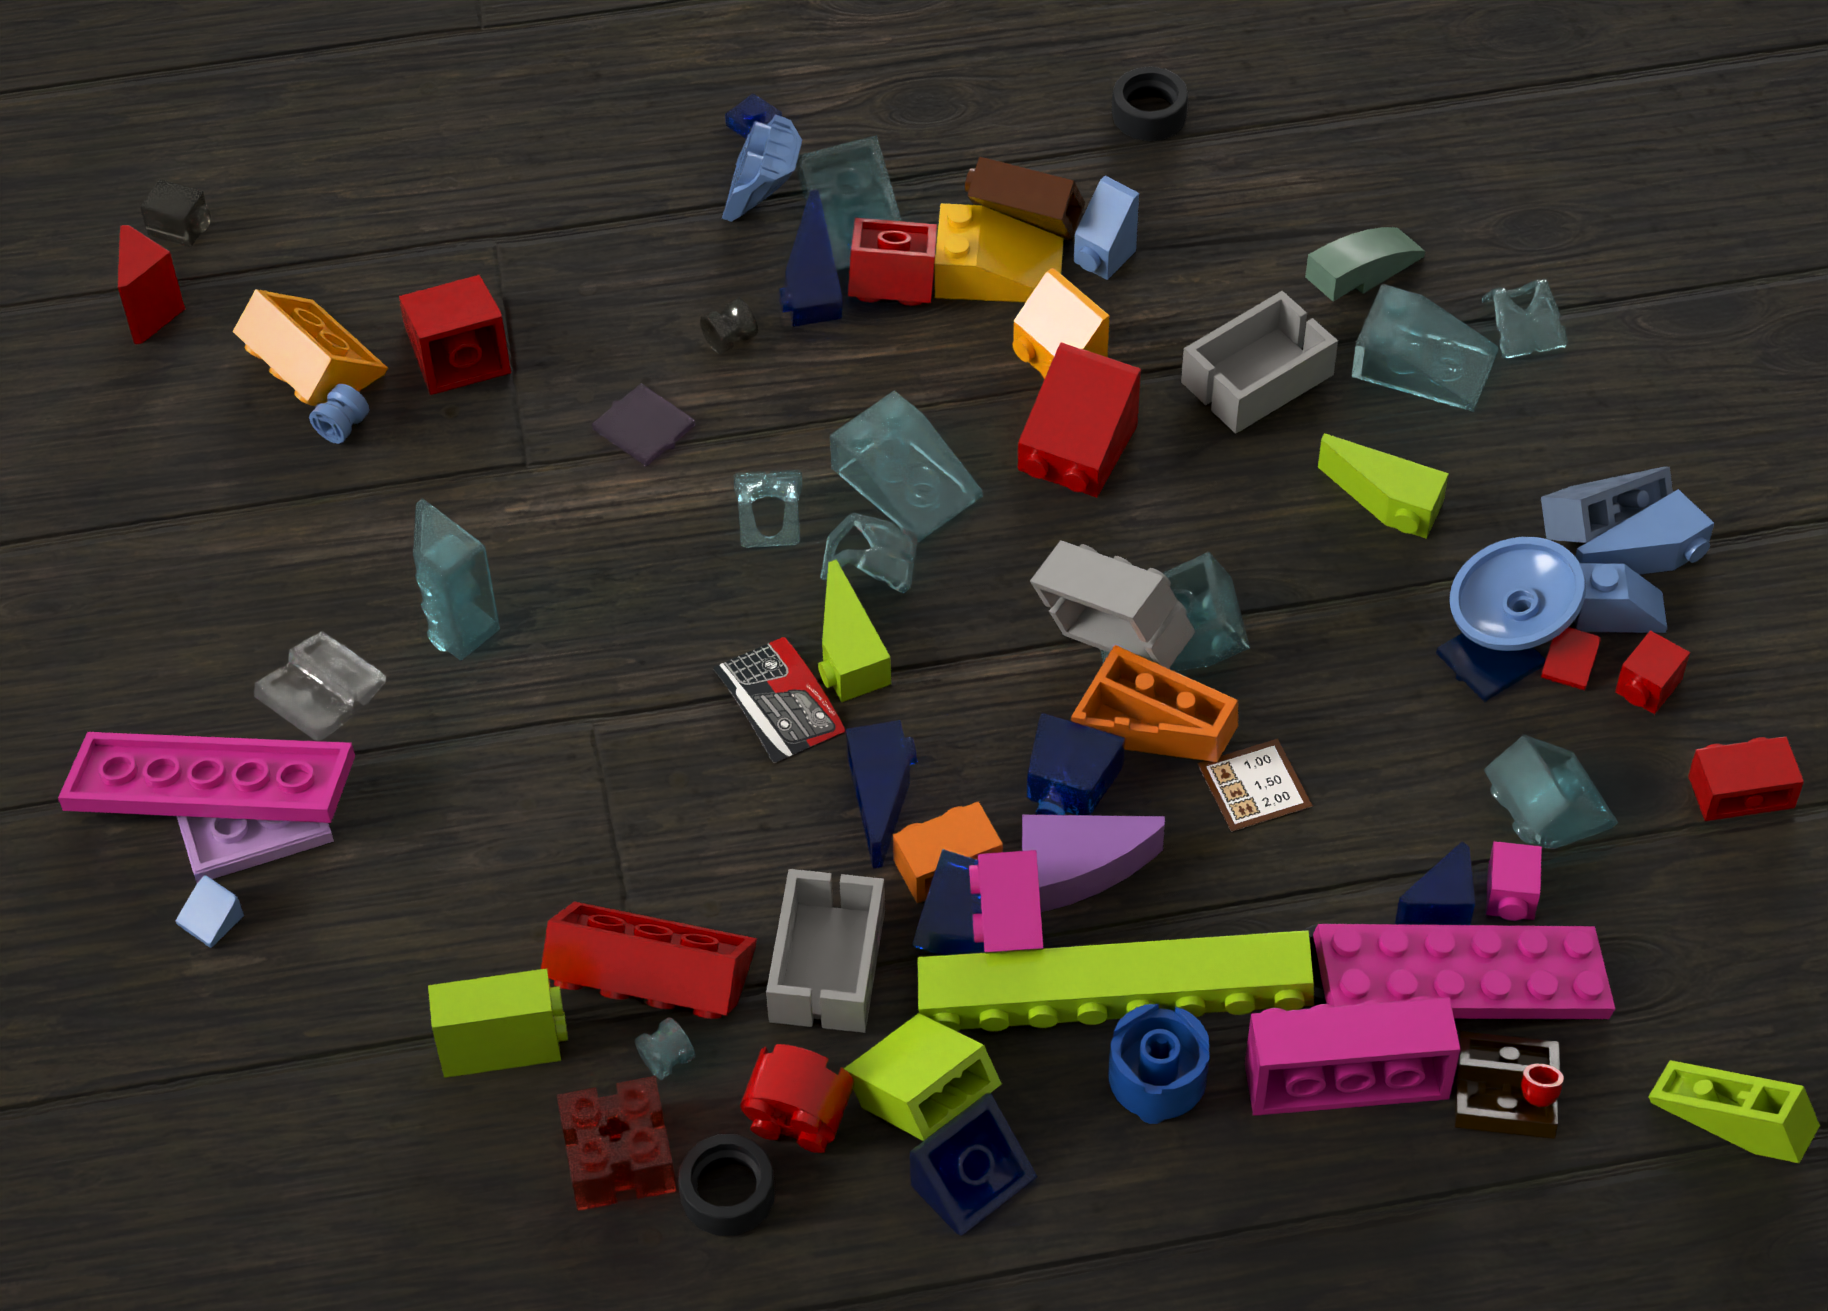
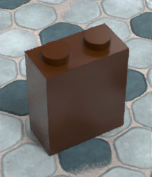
M980 156L976 168H970L966 177L965 191L968 192L967 196L973 205L985 206L1066 240L1074 241L1075 232L1085 206V201L1074 180Z

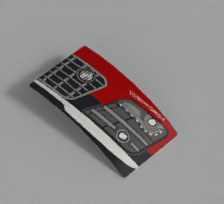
M785 637L713 668L743 710L771 761L774 763L845 731L839 716L818 681Z

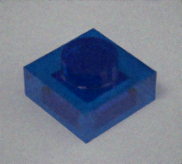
M752 93L725 114L726 126L747 139L755 121L767 125L775 114L782 117V112Z

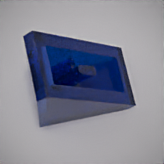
M1464 842L1457 845L1399 898L1395 919L1396 925H1471L1475 897L1470 847Z

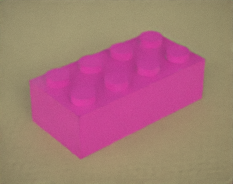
M1418 996L1409 1001L1384 1003L1380 1000H1369L1360 1005L1335 1007L1330 1004H1320L1310 1009L1285 1011L1281 1008H1271L1261 1013H1252L1245 1057V1070L1253 1116L1449 1099L1461 1050L1450 997L1434 999L1430 996Z

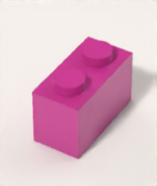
M1037 851L978 854V865H969L971 894H981L982 913L973 914L974 942L984 943L985 952L1043 948Z

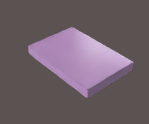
M177 816L197 883L204 875L215 879L334 842L329 824L322 822Z

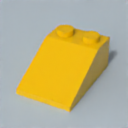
M941 203L935 254V298L1026 303L1048 270L1054 268L1061 274L1064 238L982 205Z

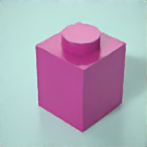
M1493 842L1488 865L1486 915L1500 916L1512 921L1521 919L1534 920L1540 897L1542 846Z

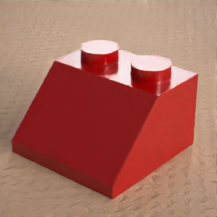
M855 218L848 296L857 297V299L864 302H877L881 299L898 300L901 304L909 306L920 305L922 302L931 303L937 224Z

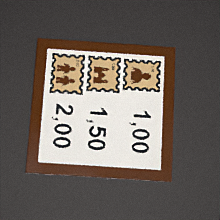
M1278 738L1222 755L1218 762L1202 761L1197 763L1231 832L1313 806Z

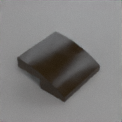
M1460 1031L1459 1044L1461 1050L1457 1063L1455 1128L1555 1139L1558 1127L1557 1100L1547 1107L1531 1105L1523 1096L1521 1082L1524 1069L1531 1064H1547L1560 1071L1559 1042Z

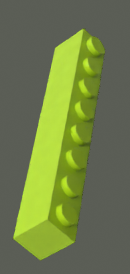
M1309 930L918 957L919 1013L957 1032L960 1029L982 1028L987 1031H1001L1008 1026L1018 1025L1048 1028L1057 1023L1078 1021L1083 1024L1095 1025L1103 1023L1108 1019H1121L1131 1010L1147 1004H1159V1008L1174 1011L1175 1007L1187 1010L1195 1017L1212 1012L1244 1015L1257 1009L1281 1008L1289 1011L1299 1010L1304 1006H1314V983Z

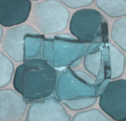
M1535 280L1522 287L1505 291L1504 287L1495 288L1482 296V302L1494 301L1497 331L1501 333V339L1499 340L1500 350L1504 359L1529 355L1534 349L1538 352L1564 348L1567 345L1568 339L1565 326L1560 324L1559 318H1561V314L1547 280ZM1535 292L1534 298L1526 310L1519 307L1510 298Z
M800 470L770 471L769 474H766L765 471L736 473L733 476V485L738 500L741 545L749 548L798 544L800 542L798 498L803 486L802 472ZM766 496L776 497L785 501L783 526L781 531L774 536H765L758 531L751 505L755 500Z
M852 513L829 534L820 577L827 582L828 562L837 559L841 568L849 563L878 581H885L889 587L901 593H906L911 588L914 569L912 561L916 557L918 535L904 527L898 529L892 522L859 513ZM853 526L857 527L865 536L871 549L867 550L846 549L834 556L839 542Z

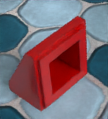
M1568 627L1552 639L1541 678L1585 691L1597 657L1601 638L1597 635Z

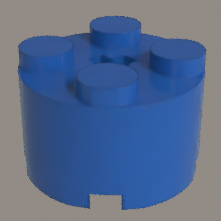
M1147 1004L1125 1014L1117 1023L1110 1044L1108 1077L1111 1090L1118 1102L1149 1124H1158L1164 1119L1175 1118L1191 1110L1200 1101L1206 1090L1210 1057L1207 1031L1193 1014L1178 1007H1175L1174 1011L1159 1008V1004Z

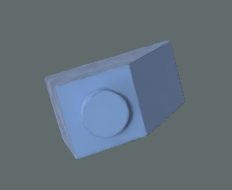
M1107 176L1100 180L1075 232L1074 262L1086 271L1093 272L1108 280L1136 252L1138 192Z
M1580 563L1586 581V595L1583 606L1574 620L1575 629L1583 632L1649 633L1651 630L1654 633H1666L1667 623L1662 591L1625 564Z

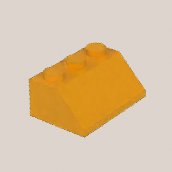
M256 289L233 330L245 343L244 348L247 352L263 359L270 366L269 372L273 376L287 382L295 389L294 395L300 401L311 406H317L318 403H326L328 401V393L337 384L349 385L359 392L384 376L388 370L385 364L311 299Z

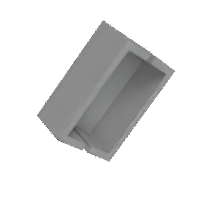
M1280 291L1185 347L1183 351L1181 383L1205 405L1212 402L1211 411L1236 434L1333 376L1338 340L1313 318L1306 322L1307 312L1286 293Z
M1060 540L1030 580L1044 605L1051 608L1049 613L1064 636L1109 653L1114 645H1117L1169 669L1196 632L1186 616V608L1177 600L1170 588V580L1162 572L1154 568L1145 570L1133 566L1126 559L1119 556H1114V558L1104 556L1085 544L1076 546Z
M796 869L788 870L766 990L770 1023L812 1027L814 1019H821L822 1028L865 1033L885 914L884 879L841 874V908H834L832 873Z

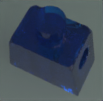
M1042 713L1039 718L1027 777V797L1031 801L1039 803L1035 815H1065L1066 812L1076 815H1091L1123 767L1125 738Z

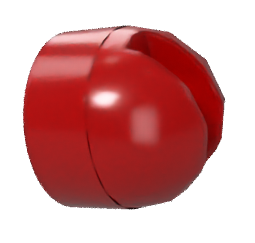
M1531 1064L1524 1069L1521 1082L1524 1098L1531 1105L1537 1107H1547L1555 1103L1562 1090L1563 1074L1555 1067L1547 1064Z

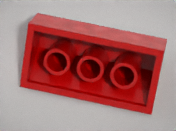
M574 901L548 920L541 969L547 968L549 979L554 980L555 986H560L563 989L579 990L586 986L600 989V994L607 998L627 999L630 995L647 999L646 1003L655 1008L673 1009L675 1005L693 1008V1013L699 1017L718 1019L722 1015H728L738 1005L756 949L757 938Z

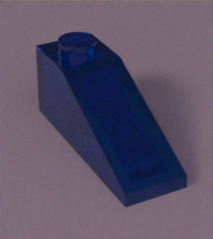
M819 189L810 191L785 271V287L778 288L782 313L790 312L793 327L842 319L843 299Z
M900 720L846 729L847 758L873 869L883 866L910 785L909 765L917 764L913 737H904Z

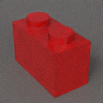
M1786 736L1771 739L1759 737L1743 743L1729 745L1711 744L1702 749H1696L1688 775L1704 821L1793 809L1797 804L1804 783Z

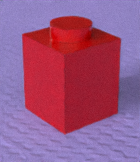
M1650 630L1623 663L1615 692L1623 696L1629 703L1640 706L1655 715L1683 680L1690 652Z

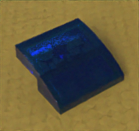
M942 849L912 946L942 956L987 953L984 951V943L974 942L973 914L982 913L981 894H971L969 865H978V860Z

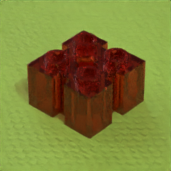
M656 1076L616 1083L618 1094L598 1098L596 1087L557 1095L577 1211L617 1203L615 1192L635 1188L637 1199L677 1191Z

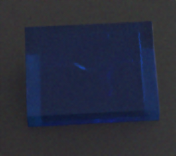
M988 1093L910 1151L911 1186L955 1233L961 1236L1038 1177L992 1094Z

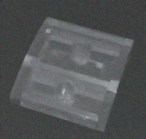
M321 631L289 650L288 664L255 682L254 697L315 741H321L343 726L361 710L385 684L386 676Z

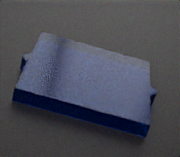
M1463 633L1439 646L1436 651L1440 658L1456 673V679L1464 681L1484 702L1544 666L1546 661L1534 647L1515 651L1494 650L1473 642Z

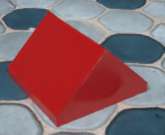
M129 225L120 226L118 290L134 344H141L184 311L185 306L170 251Z

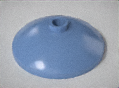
M1538 537L1510 538L1480 550L1461 567L1451 586L1450 608L1458 628L1473 642L1494 650H1523L1548 642L1571 625L1583 606L1586 595V581L1579 561L1564 546Z

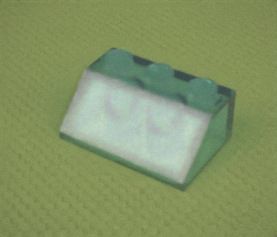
M422 498L416 503L413 556L417 570L415 578L420 586L423 599L421 607L426 615L429 628L427 635L437 649L442 652L447 650L462 661L500 630L485 545Z

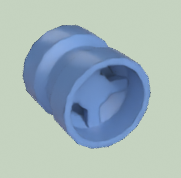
M341 383L337 384L328 393V401L317 405L309 416L313 428L323 438L337 444L344 442L351 434V426L360 423L369 413V405L365 398L353 387Z

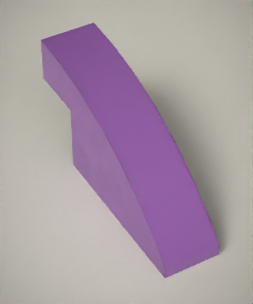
M1022 815V851H1037L1041 912L1071 905L1101 893L1128 878L1163 851L1165 817ZM974 894V914L982 913L981 894Z

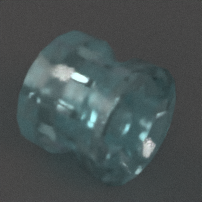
M669 1017L660 1022L658 1030L653 1034L644 1033L635 1039V1044L642 1060L660 1080L669 1076L672 1072V1067L678 1063L687 1064L695 1058V1051L689 1038L678 1023Z

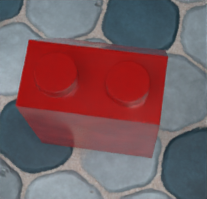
M480 275L399 296L404 326L430 395L511 373L502 314Z
M1061 342L1019 439L1018 470L1034 478H1042L1065 486L1074 492H1082L1097 498L1138 426L1141 369Z

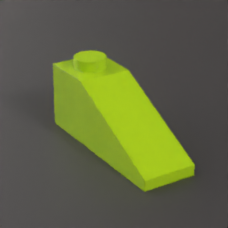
M1325 433L1321 439L1318 468L1384 525L1396 528L1403 533L1414 534L1427 539L1444 502L1449 473Z
M836 559L828 562L822 638L823 661L818 663V668L827 688L833 687L840 701L844 702L890 685L891 659Z
M1670 1060L1648 1096L1652 1104L1753 1154L1794 1163H1800L1820 1127L1804 1086Z

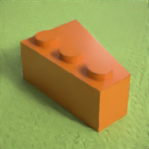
M1114 645L1071 716L1073 742L1218 762L1238 727V700Z

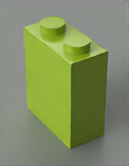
M547 968L428 985L432 1030L444 1078L561 1061L559 1042L568 1041L565 1012H563L560 986L550 987Z
M920 1013L844 1068L854 1079L853 1090L862 1108L925 1143L1002 1085L983 1044Z

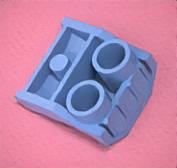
M775 114L767 125L758 121L754 122L736 162L722 219L732 222L741 217L748 210L774 193L794 172L802 139L791 120Z

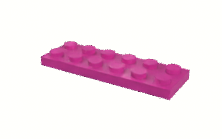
M87 732L58 799L63 811L331 823L353 764L355 753L352 743Z
M1318 924L1313 933L1326 1004L1335 1007L1360 1005L1369 1000H1380L1387 1003L1409 1001L1418 996H1430L1434 999L1450 997L1454 1018L1610 1019L1615 1011L1595 926Z

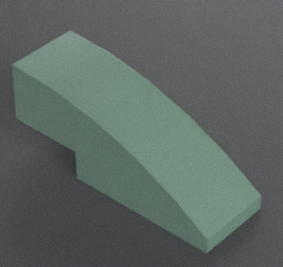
M1397 227L1368 229L1342 237L1308 254L1305 278L1329 299L1335 301L1355 288L1364 294L1423 258L1425 250Z

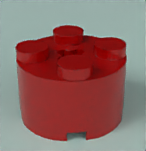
M776 1044L773 1052L768 1053L767 1047H764L760 1051L740 1107L742 1112L753 1121L750 1130L754 1134L768 1140H778L779 1135L783 1134L796 1138L797 1144L808 1151L823 1153L827 1144L835 1139L854 1087L853 1077L842 1067L838 1075L827 1069L826 1065L829 1059L813 1051L791 1045Z

